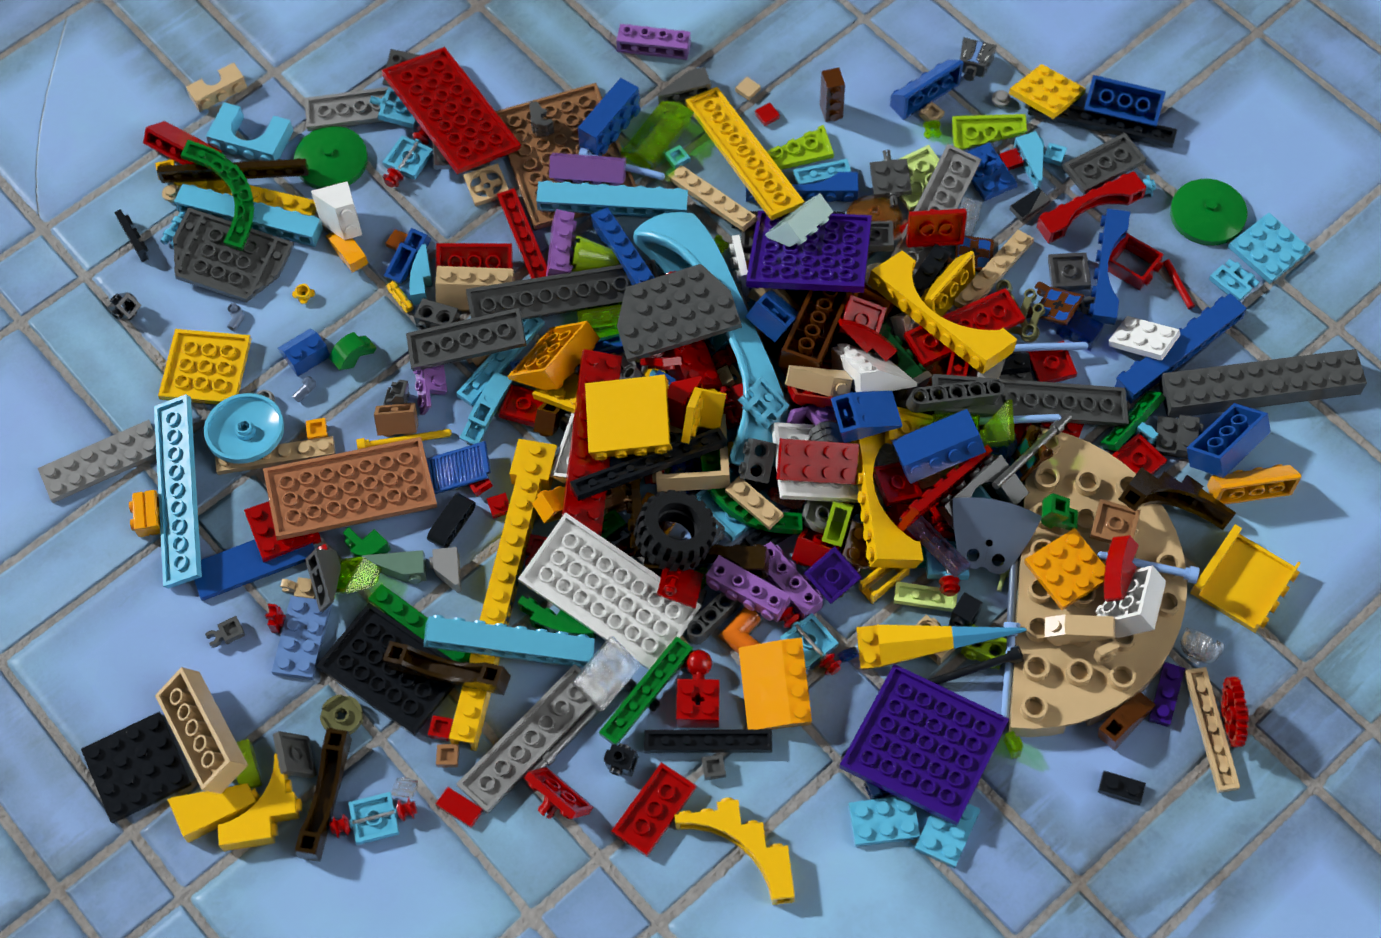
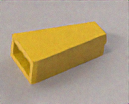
M245 783L229 786L221 794L203 791L168 799V802L183 837L189 843L218 829V824H223L239 817L249 810L259 800L260 796L256 788L251 789L249 784Z

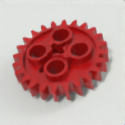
M1226 677L1222 688L1223 701H1221L1225 732L1231 747H1244L1246 745L1245 742H1247V723L1249 722V712L1244 697L1245 691H1243V685H1241L1239 677Z

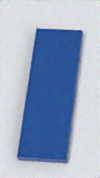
M255 540L204 558L201 560L202 577L194 580L200 599L202 601L304 563L306 562L305 559L315 550V547L312 543L263 562Z

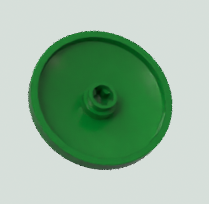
M340 126L322 127L312 131L299 142L294 153V159H306L309 167V176H299L300 179L315 189L347 181L351 185L361 177L368 163V153L362 138L356 132Z
M1197 179L1184 184L1175 193L1170 206V216L1177 231L1185 238L1197 244L1215 246L1228 243L1241 233L1247 220V206L1240 193L1229 184L1215 179Z

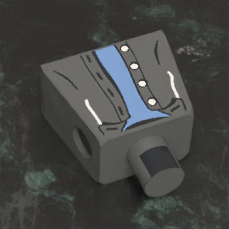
M963 37L960 60L963 61L962 72L966 80L973 81L975 76L983 77L994 60L997 45Z

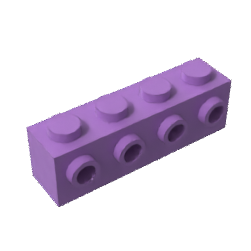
M620 24L616 40L617 52L688 60L691 32Z
M552 153L550 155L549 178H554V181L564 182L565 179L572 180L573 183L591 181V184L596 185L602 184V182H609L611 186H619L620 183L625 181L626 158Z
M558 209L555 211L551 227L546 276L571 273L572 265H569V261H572L574 254L571 246H574L575 235H572V232H575L577 221H574L573 212Z
M771 541L765 546H767L770 554L768 578L765 579L768 583L790 594L789 606L794 607L793 611L796 614H800L799 618L801 620L811 613L815 614L822 609V594L810 586L808 578L797 571L793 561H788L784 557V552L778 545L775 546Z
M721 556L717 557L706 574V583L711 589L722 591L733 601L738 600L747 609L761 613V616L766 620L778 622L790 604V594Z

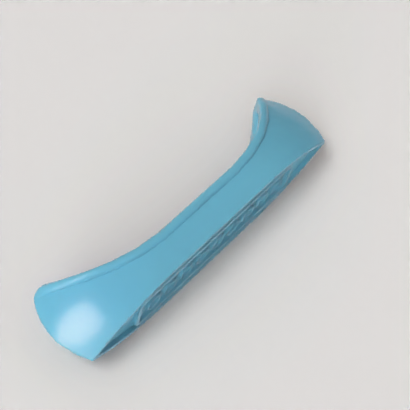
M674 212L654 216L642 223L634 231V242L651 260H655V264L665 274L670 271H679L702 264L731 291L742 328L726 332L725 334L737 359V362L733 365L742 378L743 395L750 400L752 397L746 391L762 376L785 400L773 366L755 326L745 318L748 311L727 264L702 222L693 213ZM757 402L754 404L761 413L764 411ZM787 408L776 420H773L770 416L767 419L772 424L773 422L786 423L789 410ZM743 409L740 425L736 426V437L730 452L729 463L740 466V463L744 462L745 454H743V448L748 439H758L773 443L771 425L765 429L761 424H757L755 417L749 411L746 412ZM759 445L755 448L757 456L762 454V448ZM774 455L772 467H773V466H776L775 455Z

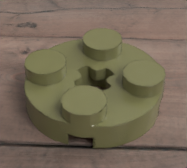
M335 695L323 704L320 721L325 730L327 728L345 730L351 735L363 723V710L354 697ZM340 711L342 713L347 712L346 718L343 720L336 719L339 717L337 713Z

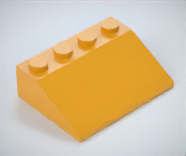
M588 321L551 327L507 377L510 380L542 390H557L563 386L564 380L574 373L576 366L581 364L583 349L593 350L600 338Z
M802 638L777 640L738 648L747 729H778L811 725L812 716Z

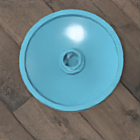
M254 393L238 394L221 401L209 413L204 425V437L211 452L223 461L236 464L254 462L267 456L277 447L284 433V419L279 407L271 399Z

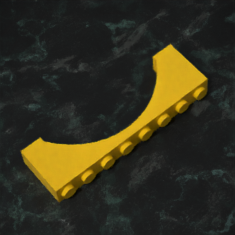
M903 250L871 270L868 284L905 314L909 315L916 323L981 374L1013 353L1018 339L1004 328L1000 330L968 328L948 321L932 311L922 301L913 283L912 275L916 261Z
M885 432L851 441L850 443L859 444L856 485L858 486L857 499L861 506L860 519L864 526L863 538L867 545L866 558L869 560L870 567L915 569L923 561L921 542L907 536L890 520L883 510L874 488L873 468L880 448L886 444Z

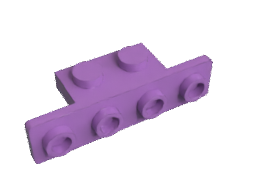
M444 365L413 371L416 376L415 389L418 392L417 406L420 409V415H425L431 408L430 394L445 395L447 393Z
M808 405L791 410L786 423L803 424L812 422L816 426L819 422H838L833 405L824 408Z

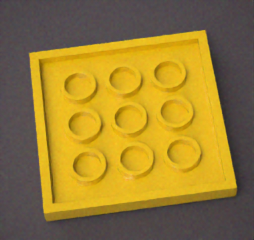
M175 329L158 394L159 399L172 400L187 394L191 397V402L217 405L231 396L238 395L251 345V336Z

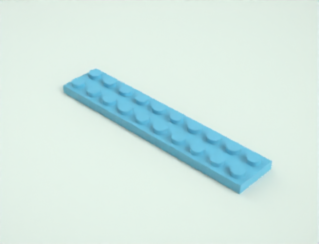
M187 394L154 406L163 587L168 589L202 577L191 397Z

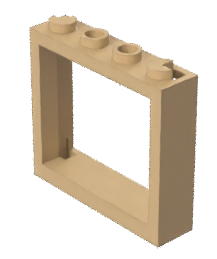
M723 414L720 429L727 439L726 415ZM669 425V432L683 433L682 429ZM699 426V428H697V432H703V431H706V430H713V429L705 428V427H701V426ZM728 446L720 449L721 471L662 474L661 470L653 473L652 481L657 483V492L727 488L730 485Z

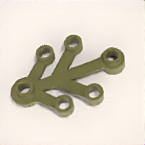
M1005 279L1000 280L996 284V290L1008 288V292L1017 304L1011 293L1013 290L1011 283ZM1027 289L1024 292L1025 298L1020 309L1025 317V321L1020 324L1021 327L1014 326L1006 331L1020 335L1021 339L1025 342H1033L1039 337L1040 331L1037 324L1040 316L1045 314V308L1041 303L1035 304L1033 306V315L1028 323L1026 316L1031 303L1036 300L1037 294L1034 289ZM1030 293H1033L1032 297H1027ZM1038 308H1042L1041 311L1036 312Z

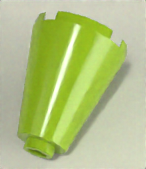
M576 235L575 240L578 243L576 242V245L573 246L574 254L570 265L574 266V269L571 272L621 265L610 248Z

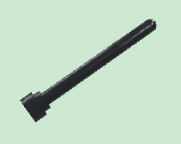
M1018 645L1011 647L1007 654L927 680L939 685L1007 662L1021 663L1024 662V658Z

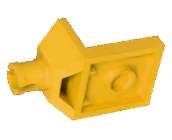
M694 388L686 408L681 442L689 444L691 437L696 436L699 426L710 429L721 428L726 393H721L716 389Z

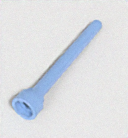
M581 148L579 151V155L597 156L589 152V149ZM626 163V171L659 180L665 178L664 173Z
M1088 343L1016 344L1013 352L1086 350Z
M1060 414L992 417L971 415L976 427L977 425L1055 422L1062 418Z
M1098 552L1097 556L1101 560H1107L1108 552ZM1133 559V563L1138 568L1153 565L1158 572L1181 576L1189 583H1197L1199 567L1190 566V568L1186 567L1183 569L1146 560Z
M1004 622L1003 627L1020 628L1021 623ZM1018 634L1007 636L1006 654L1011 647H1015V636H1018ZM1011 662L1005 663L1001 715L1007 718L1010 715L1013 663Z

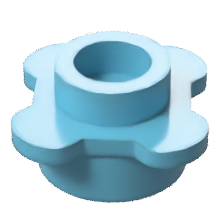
M1146 175L1147 179L1142 180L1147 187L1145 195L1150 194L1152 197L1153 191L1156 190L1154 179L1150 180V176Z

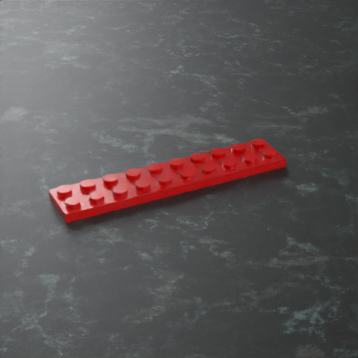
M583 349L562 516L566 512L601 536L606 491L578 501L570 487V481L609 468L610 457H607L605 460H595L589 454L585 383L619 380L622 356Z

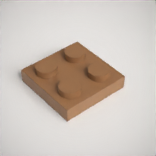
M1100 499L1089 538L1111 544L1113 537L1130 535L1134 538L1141 510L1137 509L1134 511L1128 506Z

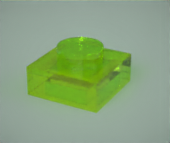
M1014 731L1006 733L1003 741L1013 760L1021 756L1024 746L1019 736L1016 737Z

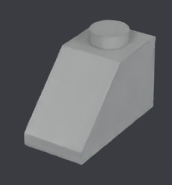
M457 547L432 549L433 557H429L430 569H434L436 576L457 593L462 592L460 558Z

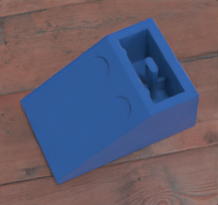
M771 289L754 304L745 318L760 329L768 338L776 342L795 322L799 312Z
M892 391L850 392L831 398L843 443L903 427Z

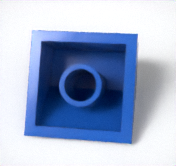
M311 328L278 347L279 352L297 377L327 360L330 356L327 345L319 334Z

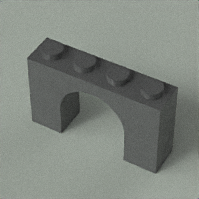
M991 454L982 460L983 464L972 469L965 480L955 484V489L951 493H947L939 499L940 503L935 507L953 531V498L972 497L974 490L983 483L992 487L1002 501L1015 505L1029 494L1015 473L999 489H995L992 486V483L1010 467L1002 455Z

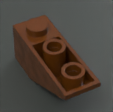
M1139 692L1116 710L1100 726L1098 737L1115 750L1156 707V704Z

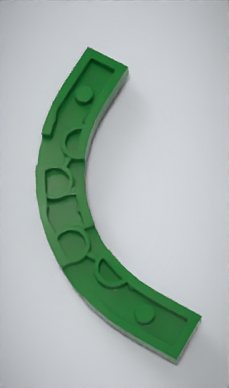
M187 140L181 153V159L212 170L229 187L234 199L235 208L233 221L224 240V246L243 251L254 220V201L246 177L236 164L234 165L221 152L206 145Z
M720 449L700 456L701 472L721 471ZM726 488L707 489L713 500L726 513L750 527L774 533H802V513L783 512L784 516L769 530L726 493Z

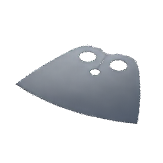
M972 497L953 498L955 541L962 565L972 569L984 566L991 573H1005L1015 563L1030 541L1041 521V516L1028 509L1004 501ZM988 539L993 541L992 546H986ZM970 549H977L980 557L976 561H970L967 559V552ZM995 554H1002L1004 556L1005 562L1002 566H994L992 564V557Z

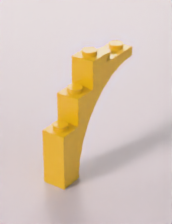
M723 798L717 802V810L714 811L711 808L700 810V812L681 811L675 815L676 829H694L710 832L726 838L740 847L761 871L769 888L772 905L794 903L795 896L788 845L783 846L781 843H776L766 848L763 822L758 823L756 820H751L741 825L738 799Z

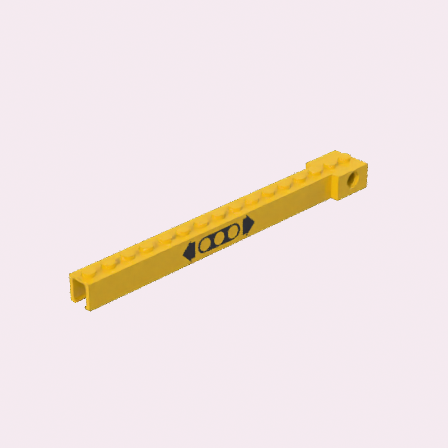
M518 439L509 473L514 489L480 616V621H485L486 624L495 625L502 623L506 624L507 627L509 625L519 585L518 578L522 573L526 548L537 514L532 504L542 490H551L553 478L550 474L558 454V447L555 444ZM471 653L468 663L486 662L499 665L500 657ZM462 686L449 736L451 744L459 745L460 741L467 742L471 745L470 750L477 751L491 696L490 692Z

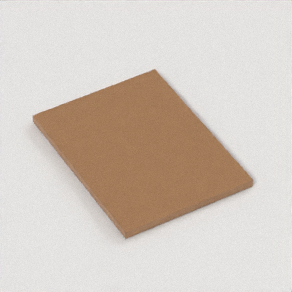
M597 83L533 100L538 101L541 108L547 110V116L542 118L552 119L554 133L549 136L536 137L535 133L533 134L530 122V101L495 111L521 144L520 150L507 156L534 231L552 226L555 211L537 210L538 182L552 181L554 183H562L554 181V178H549L550 155L552 153L579 155L578 127L602 100ZM618 139L611 143L604 155H601L625 158ZM626 171L625 181L620 183V185L637 187L632 173ZM565 179V181H564V182H570V183H572V184H581V183H573L572 180H569V179ZM584 181L583 183L591 184V181ZM574 213V219L587 216L592 213Z

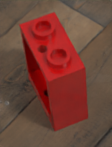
M1127 233L1126 237L1117 244L1109 257L1108 272L1141 290L1144 285H1149L1153 279L1152 274L1154 272L1158 273L1163 266L1161 261L1164 254ZM1124 249L1151 263V266L1143 276L1116 262Z

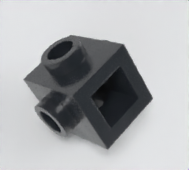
M125 292L115 294L110 299L111 304L107 308L112 311L111 315L116 319L131 320L138 313L137 310L141 307V304L135 296Z
M612 744L610 750L607 749L604 755V762L611 774L616 776L624 774L632 777L639 756L635 750H631V747L626 744Z

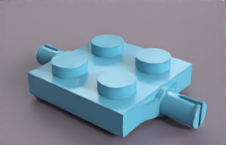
M388 87L386 94L382 98L370 97V103L380 105L378 120L414 129L416 119L392 88Z

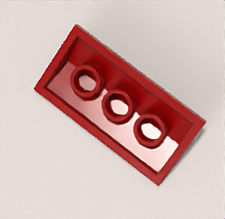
M436 243V271L437 266L513 269L512 243Z

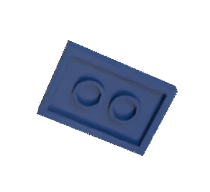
M990 142L967 152L981 159L971 183L984 202L1017 187L1016 180Z

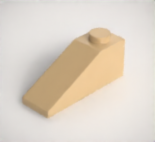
M789 365L785 385L836 397L850 393L853 379L843 370Z
M1088 615L1045 617V638L1055 646L1115 638V618L1113 616Z

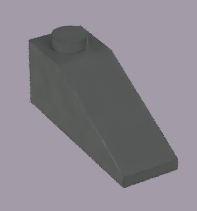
M695 68L687 71L659 92V108L684 102L687 98L710 90L711 82L706 68Z
M315 549L305 561L319 612H324L334 602L341 566L336 550Z

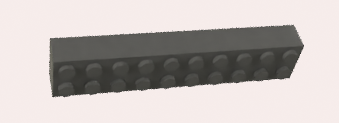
M1351 349L1163 373L1158 385L1160 392L1166 398L1163 404L1167 417L1179 418V415L1195 416L1225 412L1233 403L1249 408L1360 395L1367 381L1357 350Z

